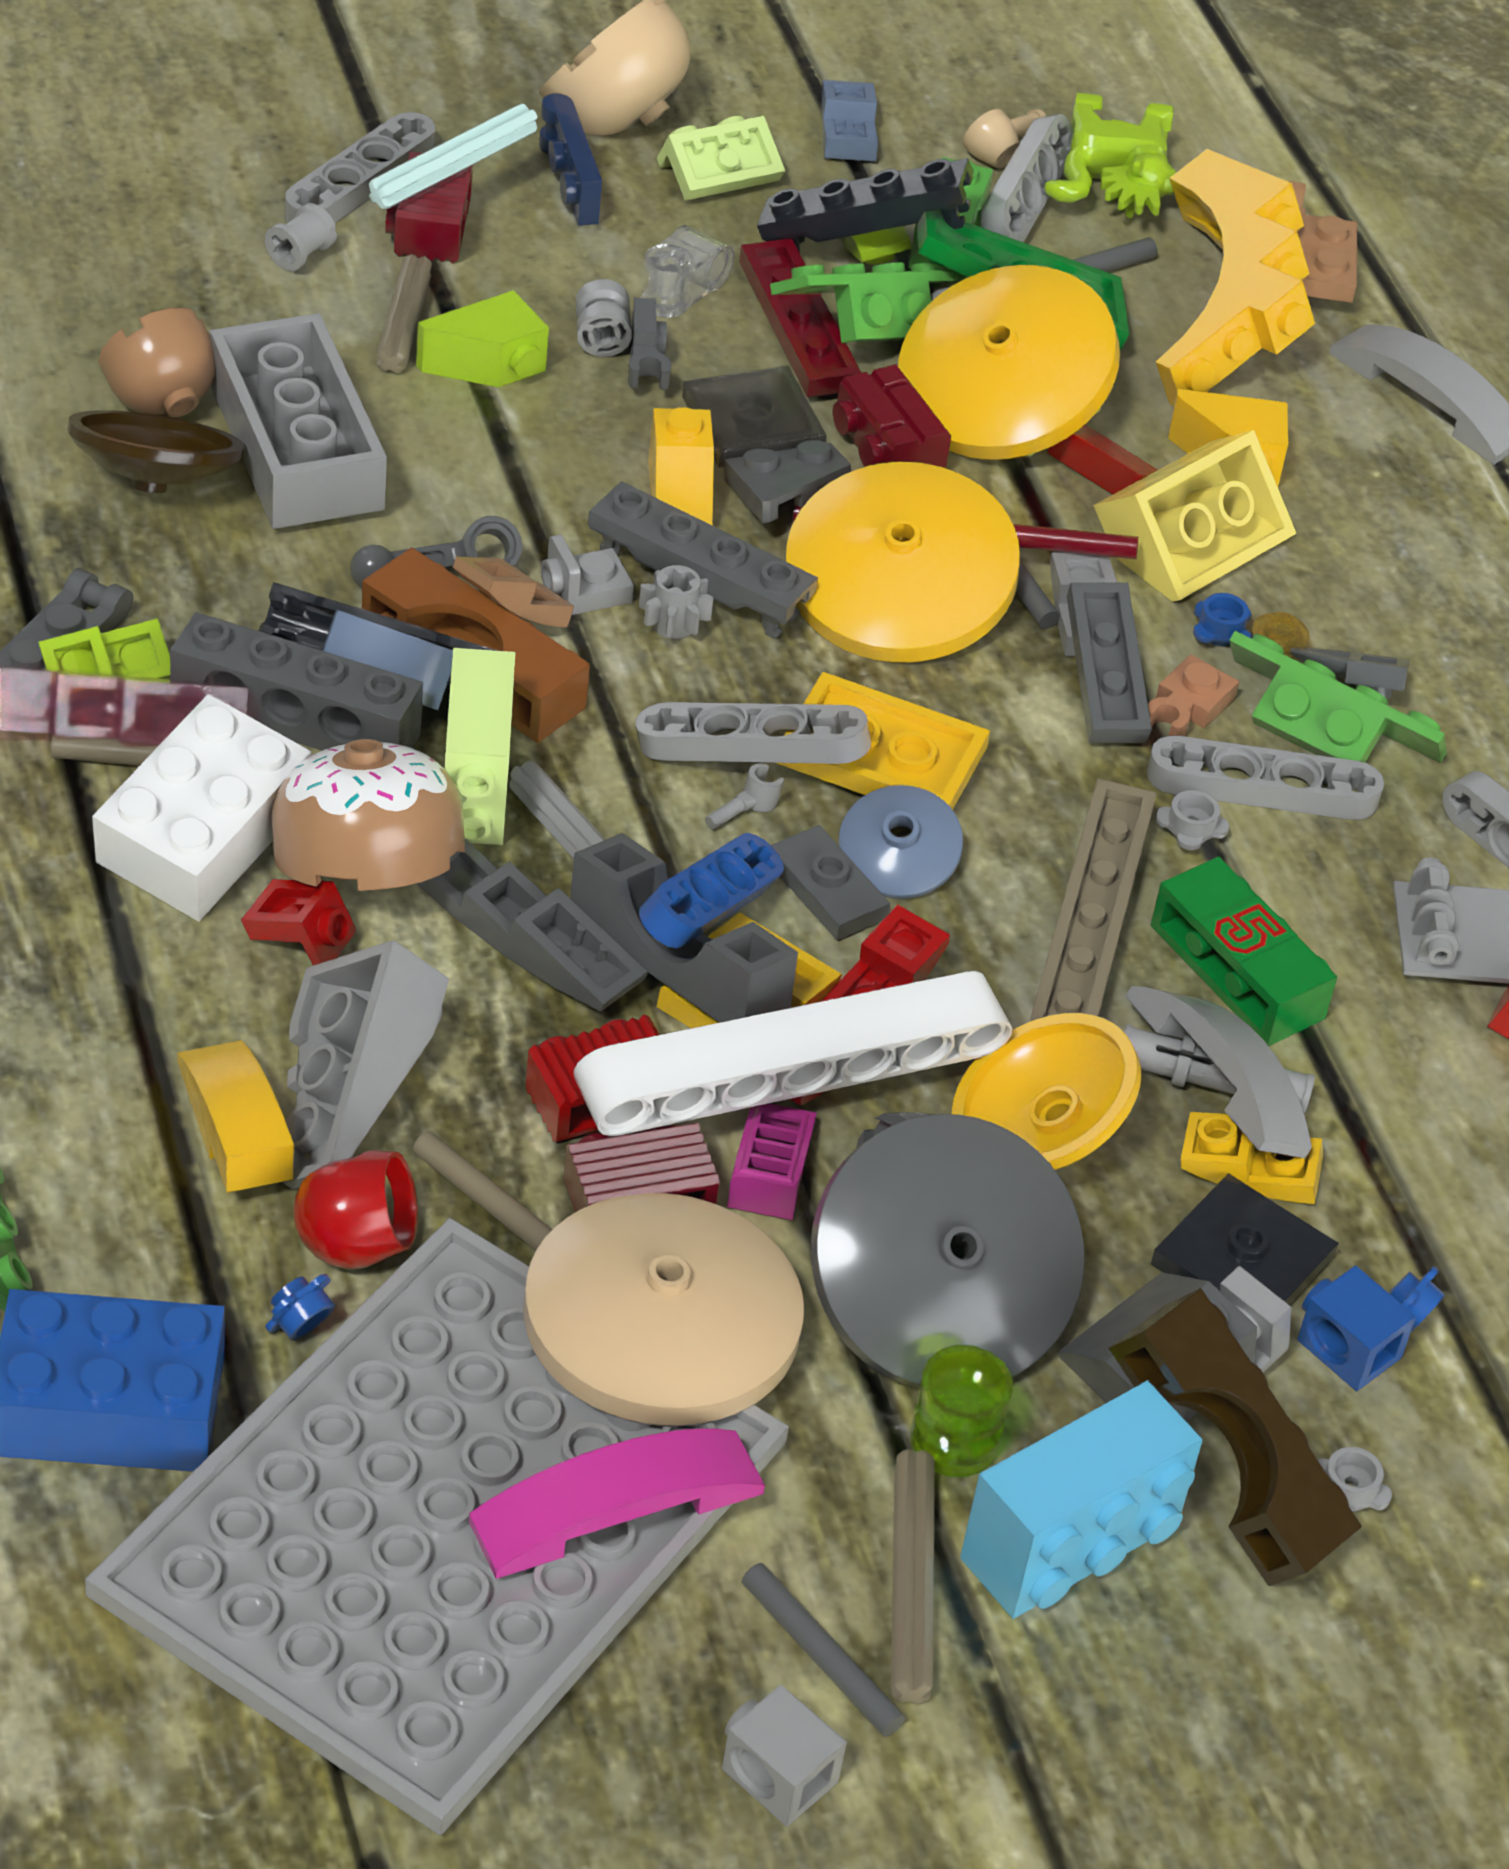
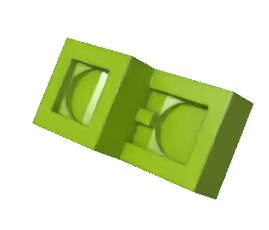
M158 618L100 633L99 627L95 626L38 642L56 702L113 696L171 683L170 655Z

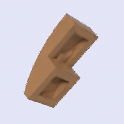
M456 556L453 568L457 573L509 611L535 623L568 628L574 605L541 583L534 581L501 558Z

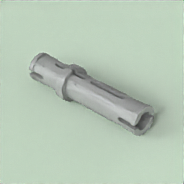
M1126 1024L1124 1033L1128 1036L1138 1054L1141 1070L1172 1078L1171 1084L1184 1087L1185 1082L1229 1094H1235L1236 1087L1202 1048L1196 1044L1191 1036L1184 1035L1182 1040H1178ZM1285 1069L1305 1114L1315 1075H1307Z

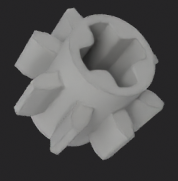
M672 565L662 570H656L654 584H641L639 608L645 610L644 624L646 626L652 625L658 634L671 639H681L691 634H698L699 620L711 621L714 597L707 594L709 581L706 578L700 579L697 572L686 566Z

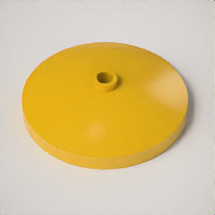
M1015 265L975 274L951 286L931 301L919 314L906 334L899 355L898 367L951 434L949 451L978 459H1011L1033 454L1054 446L1078 431L1097 413L1107 399L1117 377L1120 348L1112 316L1104 301L1089 285L1061 270L1036 265Z
M882 463L860 468L838 477L821 488L803 506L794 520L787 541L786 562L818 577L817 589L806 603L799 601L796 604L802 617L818 634L832 644L858 656L879 661L907 663L932 660L953 654L975 643L986 635L1004 616L1015 595L1019 578L1020 550L1014 525L1002 505L992 494L973 480L949 469L924 463Z

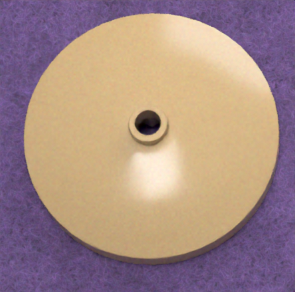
M645 1193L609 1198L578 1210L555 1226L541 1242L531 1260L526 1278L523 1314L528 1339L541 1364L559 1384L574 1396L601 1411L626 1420L663 1426H684L716 1421L739 1413L763 1399L779 1384L791 1367L797 1353L804 1320V1302L798 1277L784 1252L766 1233L749 1220L731 1210L698 1198L667 1193Z

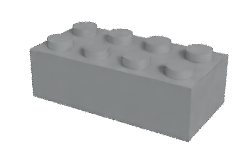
M317 313L209 330L215 359V377L211 388L231 434L240 439L244 444L242 460L272 529L385 510L387 456L321 314Z

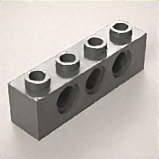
M198 612L194 613L170 649L171 704L193 710L207 694H210L286 738L322 751L360 739H372L413 748L421 735L422 681Z

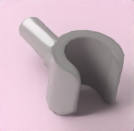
M766 763L752 765L749 769L743 792L706 816L705 822L707 826L714 830L748 809L758 812L772 811L777 806L784 778H779L775 782H765L769 765Z

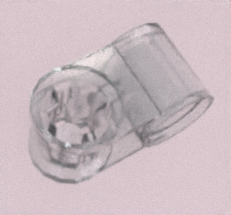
M687 225L680 226L671 236L658 245L649 248L645 253L644 265L649 271L648 286L642 291L641 298L656 299V316L670 318L684 314L689 307L711 291L719 289L725 283L734 264L735 252L733 248Z

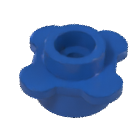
M1216 593L1195 605L1194 614L1199 618V624L1195 625L1193 634L1199 641L1212 643L1217 646L1230 645L1229 640L1235 631L1251 638V633L1246 630V624L1250 622L1252 614L1248 605L1241 598L1228 593Z
M1435 1266L1420 1280L1411 1272H1408L1389 1292L1390 1295L1416 1316L1411 1332L1445 1296L1431 1282L1439 1272Z
M322 1274L310 1283L304 1277H299L279 1290L270 1302L274 1308L271 1311L273 1317L265 1326L267 1331L274 1333L282 1329L288 1338L293 1341L305 1336L326 1320L335 1309V1304L323 1290L331 1281L328 1275Z

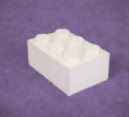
M207 694L92 816L96 863L200 922L273 841L272 809L275 796L286 776L299 763L310 757L311 751L214 696Z

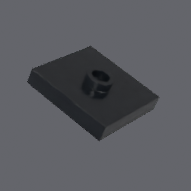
M1228 1173L1154 1249L1151 1265L1163 1273L1210 1281L1219 1291L1221 1282L1240 1266L1290 1306L1333 1260L1339 1243Z

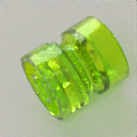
M954 1345L940 1349L928 1359L921 1375L917 1394L918 1402L914 1409L910 1428V1443L914 1452L925 1450L932 1455L935 1460V1472L947 1477H969L982 1473L994 1463L1000 1449L1005 1428L1004 1421L1009 1411L1013 1393L1012 1375L1005 1363L992 1352L974 1345Z

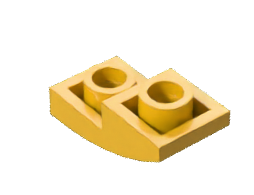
M1190 1112L1180 1159L1181 1169L1216 1184L1229 1173L1267 1198L1315 1204L1323 1161L1322 1138H1310L1312 1148L1306 1158L1258 1150L1228 1114Z

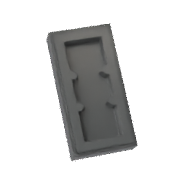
M820 825L771 845L780 855L783 862L784 871L780 875L782 880L836 940L877 924L889 914L891 903Z

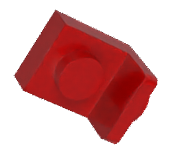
M273 879L241 918V922L250 940L301 942L313 966L336 959L356 933V927L334 881H321L316 887L296 880Z

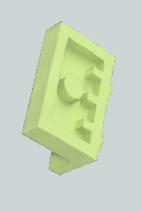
M733 116L715 126L697 129L693 125L681 127L668 136L657 156L661 169L673 168L685 201L780 181L785 173V168L764 116L744 119L743 116Z

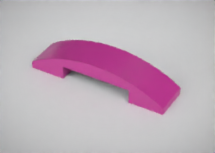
M713 1428L675 1430L607 1445L558 1463L526 1478L489 1499L469 1513L468 1522L495 1579L564 1558L566 1540L689 1501L692 1502L699 1515L764 1494L765 1484L736 1430Z

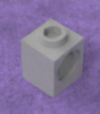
M781 1684L759 1703L755 1699L744 1703L727 1723L725 1728L727 1741L722 1770L786 1827L839 1782L847 1741Z

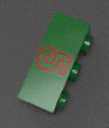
M1219 856L1160 882L1150 926L1268 1046L1326 1019L1338 976L1330 969L1327 962L1320 956H1317L1290 928L1289 924L1282 917L1278 916L1251 889L1248 882L1241 876H1238Z

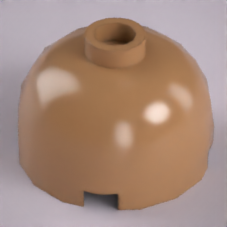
M167 308L149 313L138 318L143 328L135 331L128 337H126L123 329H121L109 339L101 350L98 364L113 393L123 405L134 412L171 417L184 416L198 406L199 400L206 394L214 381L215 359L212 342L205 324L201 318L198 320L193 310L188 308Z

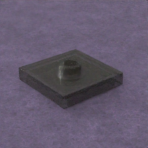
M789 366L688 380L683 383L682 397L687 407L690 409L710 410L714 460L719 468L725 467L724 459L742 457L745 452L752 449L763 448L780 451L797 448L798 444L809 440L826 442L827 435Z

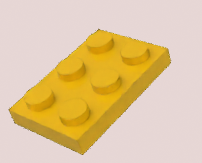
M822 672L803 704L849 705L863 710L868 720L871 747L867 754L850 763L776 764L863 795L894 785L922 788L940 797L953 810L987 749L990 730ZM787 730L785 735L794 733L795 730Z

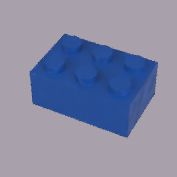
M9 1289L0 1336V1457L194 1472L211 1455L224 1365L225 1306Z

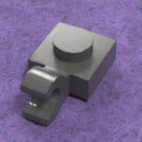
M634 297L628 384L631 388H638L640 376L653 377L654 375L659 379L660 389L667 390L671 375V361L665 355L667 323L657 321L656 299Z

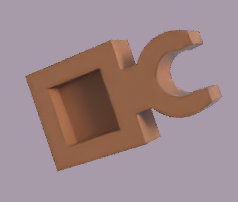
M1190 654L1159 683L1156 698L1148 703L1151 728L1157 722H1167L1171 724L1169 736H1186L1189 721L1205 729L1236 699L1240 681Z

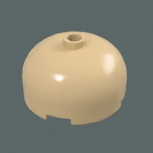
M643 0L590 41L591 44L572 60L573 64L571 66L568 63L564 64L539 90L542 98L553 93L570 97L585 134L597 136L616 134L626 130L639 120L647 127L670 108L665 99L678 87L687 72L690 62V41L682 21L665 0Z

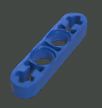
M742 834L662 883L639 908L641 922L649 934L660 943L672 948L683 947L761 896L783 873V862L780 855L767 841L755 834Z

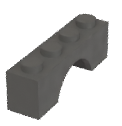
M623 833L574 853L570 899L643 966L648 973L720 1023L791 1008L798 957L796 950L754 922L715 939L701 934L683 947H668L649 934L639 917V908L662 883L668 880L665 862Z

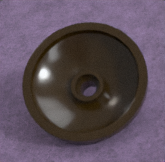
M110 410L84 411L71 415L67 427V432L75 444L100 466L132 479V488L150 493H165L167 485L197 483L224 472L242 459L244 444L240 439L222 430L187 420L147 413Z

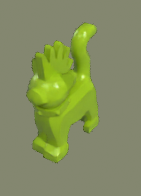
M1077 93L1071 119L1073 137L1070 152L1064 160L1063 173L1066 180L1047 181L1044 185L1046 194L1057 202L1073 203L1087 197L1093 183L1092 179H1101L1100 189L1105 190L1104 200L1111 201L1119 198L1117 208L1119 210L1125 209V217L1132 219L1134 213L1142 214L1146 205L1153 215H1159L1160 199L1165 195L1174 194L1170 177L1177 172L1171 168L1167 160L1166 140L1168 132L1172 129L1173 106L1150 103L1140 123L1136 125L1115 119L1102 120L1094 112V110H1102V96Z

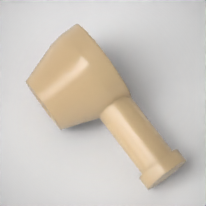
M1001 109L990 110L971 124L964 135L963 145L977 159L998 169L1005 168L1020 144L1019 138L1024 137L1036 118L1047 115L1044 111L1035 109L1029 111L1026 115L1009 119Z

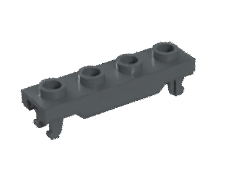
M623 481L616 485L589 511L588 526H590V529L602 534L604 539L600 544V550L613 548L618 555L624 545L629 549L636 561L654 570H662L672 565H681L693 569L700 576V579L706 578L709 581L707 594L713 596L714 600L734 610L747 606L761 613L765 635L773 639L782 633V628L778 627L779 623L785 625L789 620L793 621L799 616L796 604L799 601L806 603L816 592L818 577Z

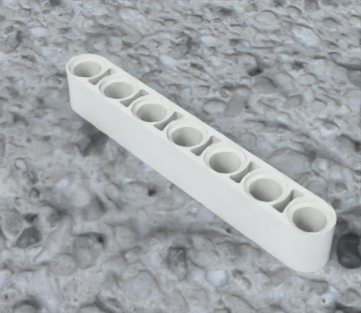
M971 971L605 1046L587 1054L577 1063L574 1069V1078L598 1130L603 1135L619 1136L980 1058L1001 1048L1009 1040L1013 1028L985 976L980 972Z

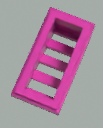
M770 1103L750 1107L730 1181L727 1207L793 1220L817 1113ZM758 1136L795 1143V1145L758 1138ZM754 1152L763 1153V1154H768V1155H773V1156H778V1157H783V1158H788V1159H791V1160H786V1159H781V1158H776V1157H771V1156L756 1154V1153H754ZM750 1167L758 1168V1169H763V1170H768V1171H773V1172H778V1173H783V1174H787V1176H786V1175H781V1174H776V1173H771V1172H766V1171H761V1170H756V1169H751Z

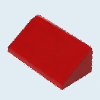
M1086 424L1065 440L1049 447L1047 452L1111 494L1121 491L1158 470Z

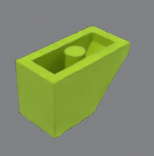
M512 290L418 322L416 367L422 373L501 387L546 371L549 327Z

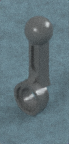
M485 516L472 523L463 538L457 542L414 549L432 561L441 564L448 571L455 570L453 565L456 556L479 557L475 550V540L480 535L490 534L502 542L505 549L503 560L514 566L521 556L522 540L516 527L508 520L499 516ZM380 545L362 547L354 554L350 564L351 576L354 582L362 588V580L408 549L389 551Z

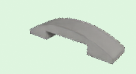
M1364 325L1331 345L1329 352L1331 355L1369 381L1383 372H1387L1454 417L1456 424L1452 437L1493 465L1509 456V403L1479 372L1451 351L1421 335L1385 325Z
M1131 986L1126 994V998L1158 1034L1183 1038L1184 1035L1191 1036L1236 1087L1237 1090L1224 1111L1258 1150L1306 1158L1312 1147L1308 1126L1296 1091L1274 1052L1247 1023L1222 1006L1205 999L1149 987Z

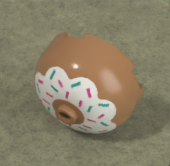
M360 739L325 749L306 758L293 768L282 782L274 799L272 837L275 864L286 876L304 884L317 887L321 883V876L343 880H357L358 891L403 887L432 879L449 871L450 857L456 852L465 853L463 805L456 784L439 763L428 755L410 747L372 739Z

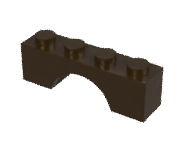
M1202 1288L1164 1305L1108 1348L1134 1387L1148 1380L1170 1405L1184 1406L1201 1413L1212 1421L1224 1434L1235 1454L1240 1472V1497L1229 1529L1268 1586L1306 1574L1362 1527L1349 1508V1503L1343 1490L1331 1481L1310 1450L1305 1434L1289 1419L1269 1389L1264 1373L1257 1365L1250 1361L1229 1330L1226 1317L1215 1304L1210 1302Z

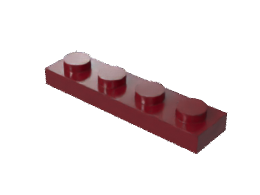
M790 238L742 244L739 263L806 396H827L838 393L840 382L845 376L862 372L847 344L841 343L840 330L821 293L771 295L770 284L792 279L791 269L806 266L794 241Z

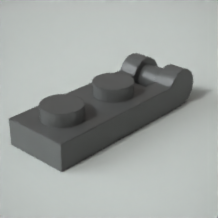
M76 568L68 576L63 590L0 651V690L37 707L53 691L38 642L95 626L99 627L100 633L115 630L131 610L133 593L117 584H111L108 587L98 583V577L95 574L84 569ZM88 605L95 607L92 612L84 610Z

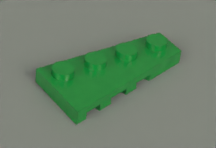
M936 211L925 212L917 224L919 254L926 256L937 265L946 266L967 277L1005 266L1036 265L1061 270L1082 280L1106 304L1112 316L1121 351L1129 336L1121 277L965 222L963 228L953 229V227L946 223L942 214Z

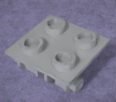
M1433 857L1424 858L1418 863L1412 873L1410 882H1393L1403 975L1509 983V890L1448 885L1450 881L1448 868L1439 859Z

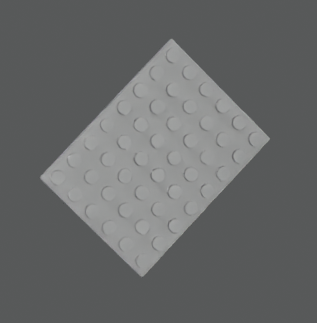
M451 1218L428 1238L85 1579L86 1596L439 1836L447 1830L731 1505L698 1515L692 1502L689 1501L566 1540L564 1558L495 1579L468 1522L469 1513L509 1487L558 1463L607 1445L675 1430L698 1428L736 1430L755 1468L760 1473L786 1444L789 1429L788 1425L755 1405L716 1421L684 1426H663L626 1420L601 1411L580 1400L550 1375L541 1364L528 1339L524 1324L523 1304L529 1266Z

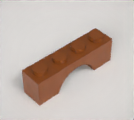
M413 547L362 580L361 609L497 651L515 652L511 726L535 742L539 743L586 708L590 664L583 660L574 651L560 645L536 629L531 623L522 620L493 601L489 596L449 572L444 566L432 561Z

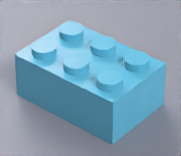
M1147 1380L980 1473L960 1559L1012 1619L1035 1606L1041 1609L1048 1608L1057 1603L1073 1584L1092 1573L1095 1576H1103L1109 1573L1122 1562L1130 1551L1148 1541L1150 1544H1158L1176 1531L1183 1519L1181 1512L1188 1489L1195 1478L1194 1468L1203 1439Z

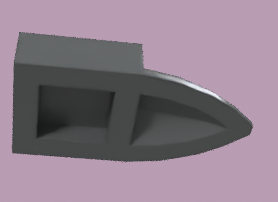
M1291 648L1290 654L1304 663L1307 659L1316 661L1330 669L1336 677L1345 678V683L1367 686L1385 698L1392 697L1393 690L1404 691L1407 683L1410 659L1331 649Z

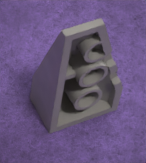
M395 940L306 968L289 1030V1041L298 1046V1064L288 1070L287 1087L297 1094L296 1109L292 1111L286 1120L294 1143L293 1180L283 1181V1184L292 1190L299 1188L302 1181L310 1173L323 1165L352 1157L433 1037L436 1026L440 1022L443 1012L442 1003L449 978Z

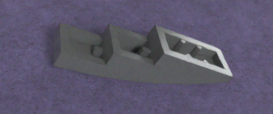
M465 839V853L456 852L450 857L449 871L432 879L416 883L454 918L502 955L550 986L599 1011L604 1010L646 979L648 971L560 888L546 896L510 861L497 869L467 839Z

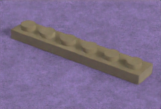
M1097 778L1030 1021L1063 1013H1084L1099 1016L1157 792Z

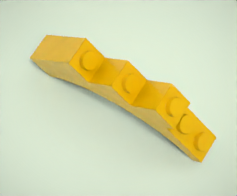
M1209 149L1203 151L1170 177L1182 219L1207 233L1224 251L1219 280L1205 309L1184 336L1155 362L1168 402L1172 406H1174L1177 389L1208 392L1260 349L1263 348L1277 355L1315 324L1302 281L1310 273L1297 233L1304 226L1292 183Z

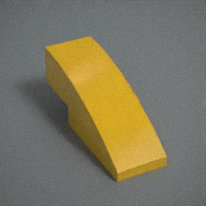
M240 1040L177 1052V1062L209 1159L216 1160L226 1193L293 1180L294 1143L273 1090L260 1064L246 1044Z

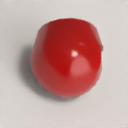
M370 1150L357 1157L330 1162L310 1173L302 1181L294 1202L293 1216L295 1228L304 1246L323 1262L345 1269L366 1268L410 1249L417 1235L418 1205L413 1177L403 1155L395 1151ZM386 1176L391 1186L394 1201L393 1226L390 1221L386 1199Z

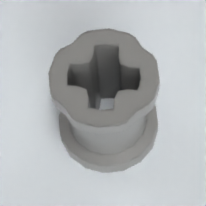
M307 203L300 207L295 214V218L287 224L278 223L269 228L265 234L267 252L272 260L286 271H295L301 268L309 254L316 249L324 251L334 245L337 240L336 225L330 214L323 207L312 203Z

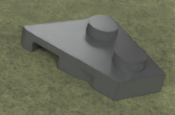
M819 440L804 441L798 444L797 448L780 451L763 448L752 449L745 452L742 457L724 459L725 481L762 523L778 519L779 504L794 498V505L803 507L825 485L851 472V464L831 443Z

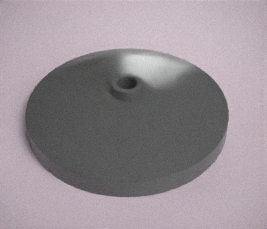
M936 1114L908 1119L883 1130L857 1147L842 1162L827 1184L817 1207L811 1236V1264L817 1294L824 1312L835 1331L856 1356L882 1375L903 1385L933 1392H963L997 1384L1017 1375L1040 1359L1053 1346L1064 1331L1078 1301L1084 1271V1243L1077 1210L1066 1186L1051 1164L1033 1146L1010 1130L983 1119L957 1114ZM952 1237H954L956 1244L962 1245L964 1250L963 1259L953 1255L950 1248Z

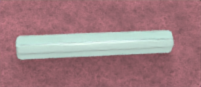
M518 104L373 178L369 183L371 191L369 194L372 203H377L381 209H388L524 139L537 130L535 120L538 117L536 112L529 110L525 104Z

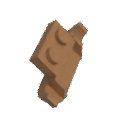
M1288 181L1292 183L1304 226L1297 233L1310 273L1302 280L1307 296L1352 303L1357 286V222L1343 220L1336 216L1320 217L1306 215L1305 208H1303L1306 183Z

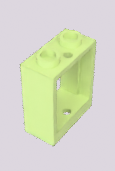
M453 648L445 770L456 784L462 800L465 839L472 844L503 845L515 652Z

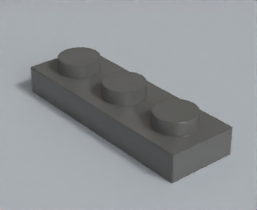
M1128 582L1070 583L1067 603L1088 743H1147L1152 728Z

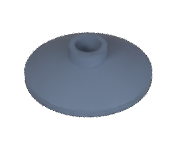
M894 785L866 794L849 809L841 824L839 847L884 897L909 899L923 896L936 890L952 876L961 859L963 834L956 814L940 797L922 788ZM896 827H906L911 829L912 833L900 838L891 834L890 830Z

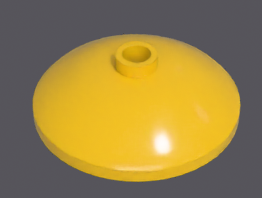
M1063 1013L1042 1017L1013 1029L1009 1040L1001 1048L973 1061L957 1087L952 1104V1114L976 1117L1010 1130L1033 1146L1051 1164L1054 1170H1058L1080 1161L1100 1148L1127 1118L1140 1089V1060L1128 1036L1121 1028L1104 1018L1084 1013Z

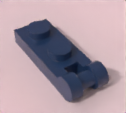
M559 93L548 94L542 99L541 117L546 121V124L540 129L539 148L549 155L552 173H559L562 202L564 205H571L577 225L599 224L602 179L576 108L570 97Z

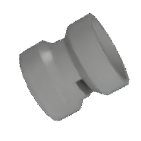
M599 279L586 283L579 289L575 297L576 317L578 319L577 341L583 350L594 356L611 357L619 354L628 347L632 339L631 319L629 317V294L622 285L612 280Z

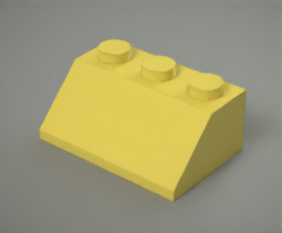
M1254 430L1210 441L1093 505L1105 533L1139 537L1137 560L1116 559L1172 602L1185 598L1297 534Z

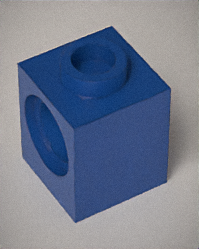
M1355 1265L1334 1281L1329 1278L1323 1279L1308 1293L1302 1304L1305 1315L1297 1341L1357 1392L1402 1358L1416 1316Z

